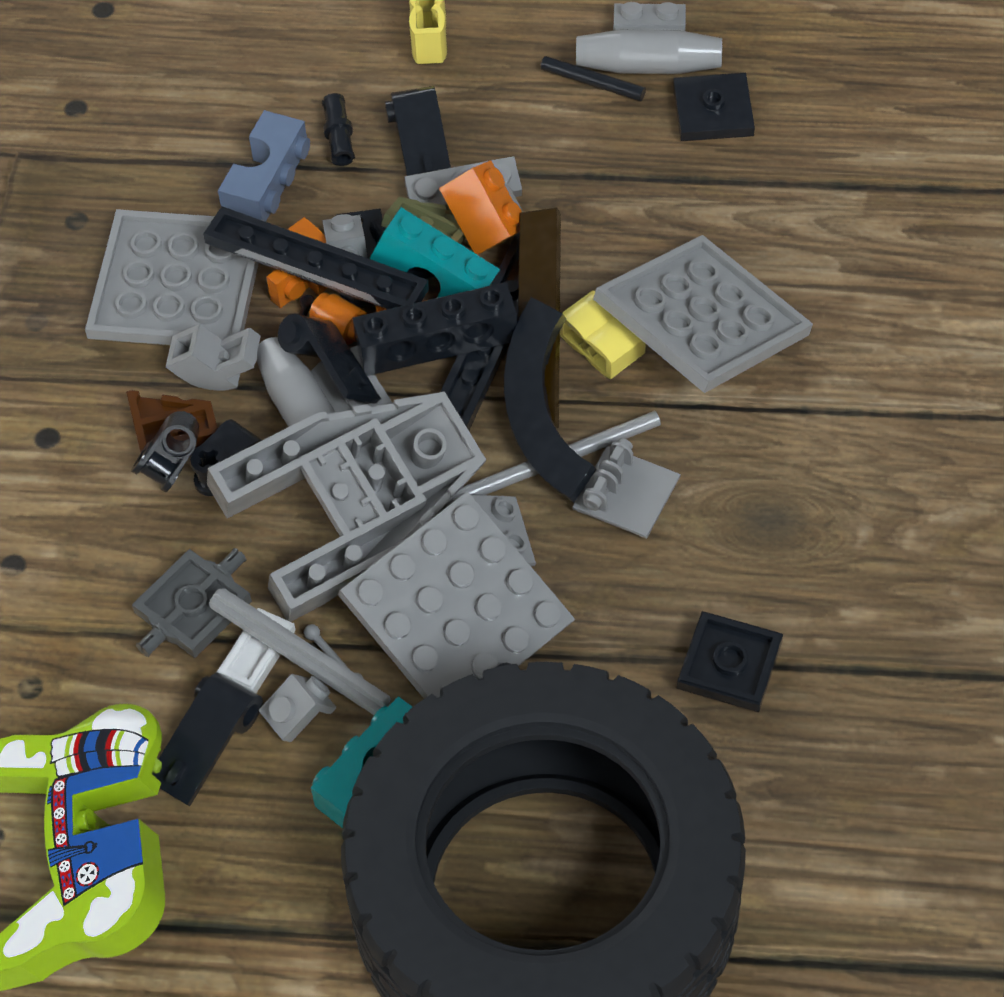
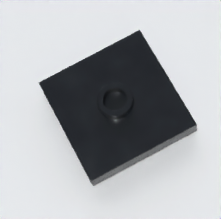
M746 73L673 78L681 141L754 136L755 126Z
M702 611L677 680V689L759 712L780 651L783 633Z

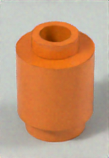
M326 292L320 294L314 300L309 311L310 317L332 321L347 345L356 342L352 318L367 314L364 310L341 296Z

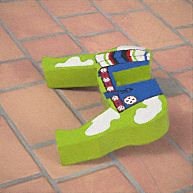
M133 704L111 705L97 711L73 728L60 734L12 735L0 739V793L46 794L44 812L45 847L49 870L54 883L53 888L0 933V991L43 981L59 969L85 958H109L125 954L146 941L157 928L165 908V889L159 835L140 819L110 826L94 813L102 809L158 795L161 782L152 773H160L162 768V762L157 759L158 753L161 752L162 732L158 720L147 709Z

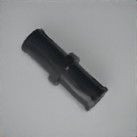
M338 93L328 94L322 100L326 120L323 127L324 135L330 143L332 163L337 166H346L351 164L353 159L355 160L351 142L353 127L351 121L347 119L344 96Z

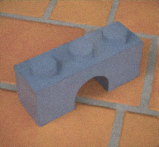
M264 110L249 135L253 161L262 164L255 167H245L233 163L218 189L221 206L266 222L269 215L277 211L284 188L292 184L299 161L307 157L310 149V139L307 138L305 121Z

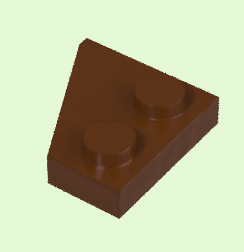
M126 391L140 452L153 439L166 418L177 411H185L197 419L199 435L196 447L204 443L218 428L211 401L199 399L182 400L178 396L162 394L160 400L141 397L139 391ZM175 429L170 431L171 436L176 440L184 441L190 438L183 430Z

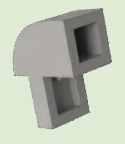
M197 324L172 336L165 368L187 383L199 388L217 391L234 389L238 387L240 373L254 368L258 357L257 351L261 336L251 328H247L222 340L203 325Z

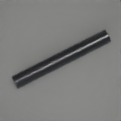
M544 56L541 62V70L640 102L646 93L645 87L548 56Z

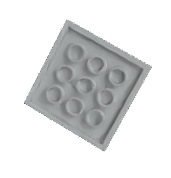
M116 209L85 327L87 338L171 345L173 335L201 324L223 340L243 331L245 328L259 263L205 243L203 233L215 216Z
M704 235L597 287L593 298L594 301L704 393L809 336L813 323Z
M468 491L348 583L338 593V596L424 699L431 694L437 698L440 697L441 688L471 674L477 680L483 678L482 673L484 670L495 668L502 663L517 664L519 667L575 620Z

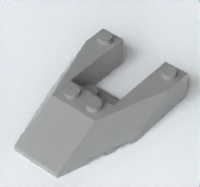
M439 392L396 399L393 403L369 407L368 404L353 406L351 410L333 413H326V411L317 412L209 467L207 485L228 519L303 479L307 480L340 537L270 573L268 590L285 619L292 622L336 597L343 587L435 517L486 462V458L446 393Z

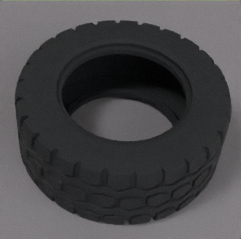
M528 662L527 670H520L517 664L504 665L484 670L482 673L483 678L477 680L471 674L444 686L440 690V697L437 698L431 694L405 713L403 724L396 722L373 750V757L370 756L363 766L353 787V796L348 802L342 830L344 842L341 845L343 880L358 949L365 968L371 973V980L381 997L710 996L717 985L716 978L722 975L729 960L734 944V935L737 932L746 858L744 820L740 804L736 800L737 794L732 780L720 759H717V753L694 724L688 725V719L676 707L659 695L651 698V691L648 688L620 675L614 680L609 679V673L605 670L574 664L571 670H564L562 662ZM534 793H557L575 796L593 802L621 819L635 833L644 846L651 860L655 875L648 891L634 911L605 934L583 944L554 950L517 948L489 939L469 927L452 912L436 889L434 882L440 860L459 830L483 810L509 798Z

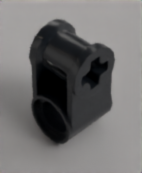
M177 411L170 414L153 439L143 448L131 472L136 475L141 472L159 483L161 490L167 492L178 478L188 458L194 452L199 435L197 419L185 411ZM175 429L183 430L190 438L184 441L176 440L171 436L170 431Z
M232 419L226 420L217 428L214 434L191 454L190 463L195 471L193 479L195 489L205 496H213L207 485L208 468L262 440Z

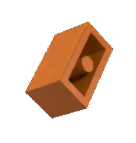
M491 160L471 168L439 188L475 254L479 255L520 233V213L522 211L512 200L505 187L503 175L495 168Z

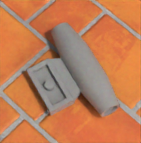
M671 2L661 4L614 3L613 31L577 36L576 66L619 74H683L721 68L722 38L686 32V4H674Z
M278 337L265 339L258 346L257 364L267 392L288 427L317 412L326 411V413L351 410L353 406L368 404L370 407L392 403L375 375L367 377L381 397L377 403L345 399L322 361L310 371L296 354L286 352L281 348ZM357 346L350 348L362 367Z

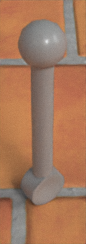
M315 624L307 625L304 629L305 638L314 641L326 655L348 668L320 636L318 626ZM355 673V674H357L358 676H360L361 678H363V676H362L361 674Z

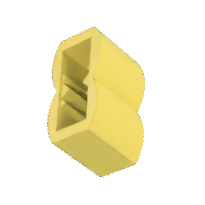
M409 0L411 47L415 62L417 64L443 63L447 55L445 0Z
M592 290L562 312L566 317V321L560 329V335L574 350L584 355L590 364L601 374L612 379L645 354L646 344L594 301L595 291Z

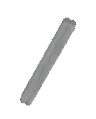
M218 589L213 594L209 602L211 609L371 714L375 715L381 707L389 706L391 701L389 695L227 589Z

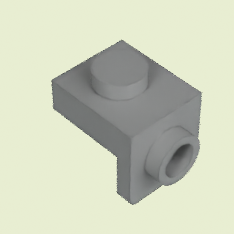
M340 214L332 219L322 220L326 244L367 258L365 236L360 215Z
M291 674L263 704L259 712L283 741L292 742L319 712L332 714L336 706L329 699L330 691L321 680L314 676L307 678Z

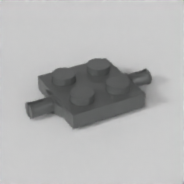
M233 548L219 564H216L215 562L204 560L191 549L184 553L132 604L134 613L152 627V630L140 642L136 643L138 650L142 654L144 653L146 657H149L161 643L168 641L178 645L193 658H196L231 623V621L210 608L209 602L213 594L218 589H227L246 603L250 604L252 602L250 593L234 582L231 576L247 561L245 555L241 551L238 552L237 548Z

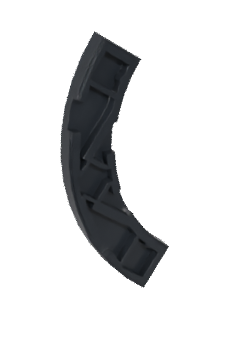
M531 297L515 327L507 352L504 373L506 410L511 429L527 460L550 486L575 503L596 471V468L571 449L559 434L552 420L545 387V368L549 363L554 342L566 321V317L563 313Z

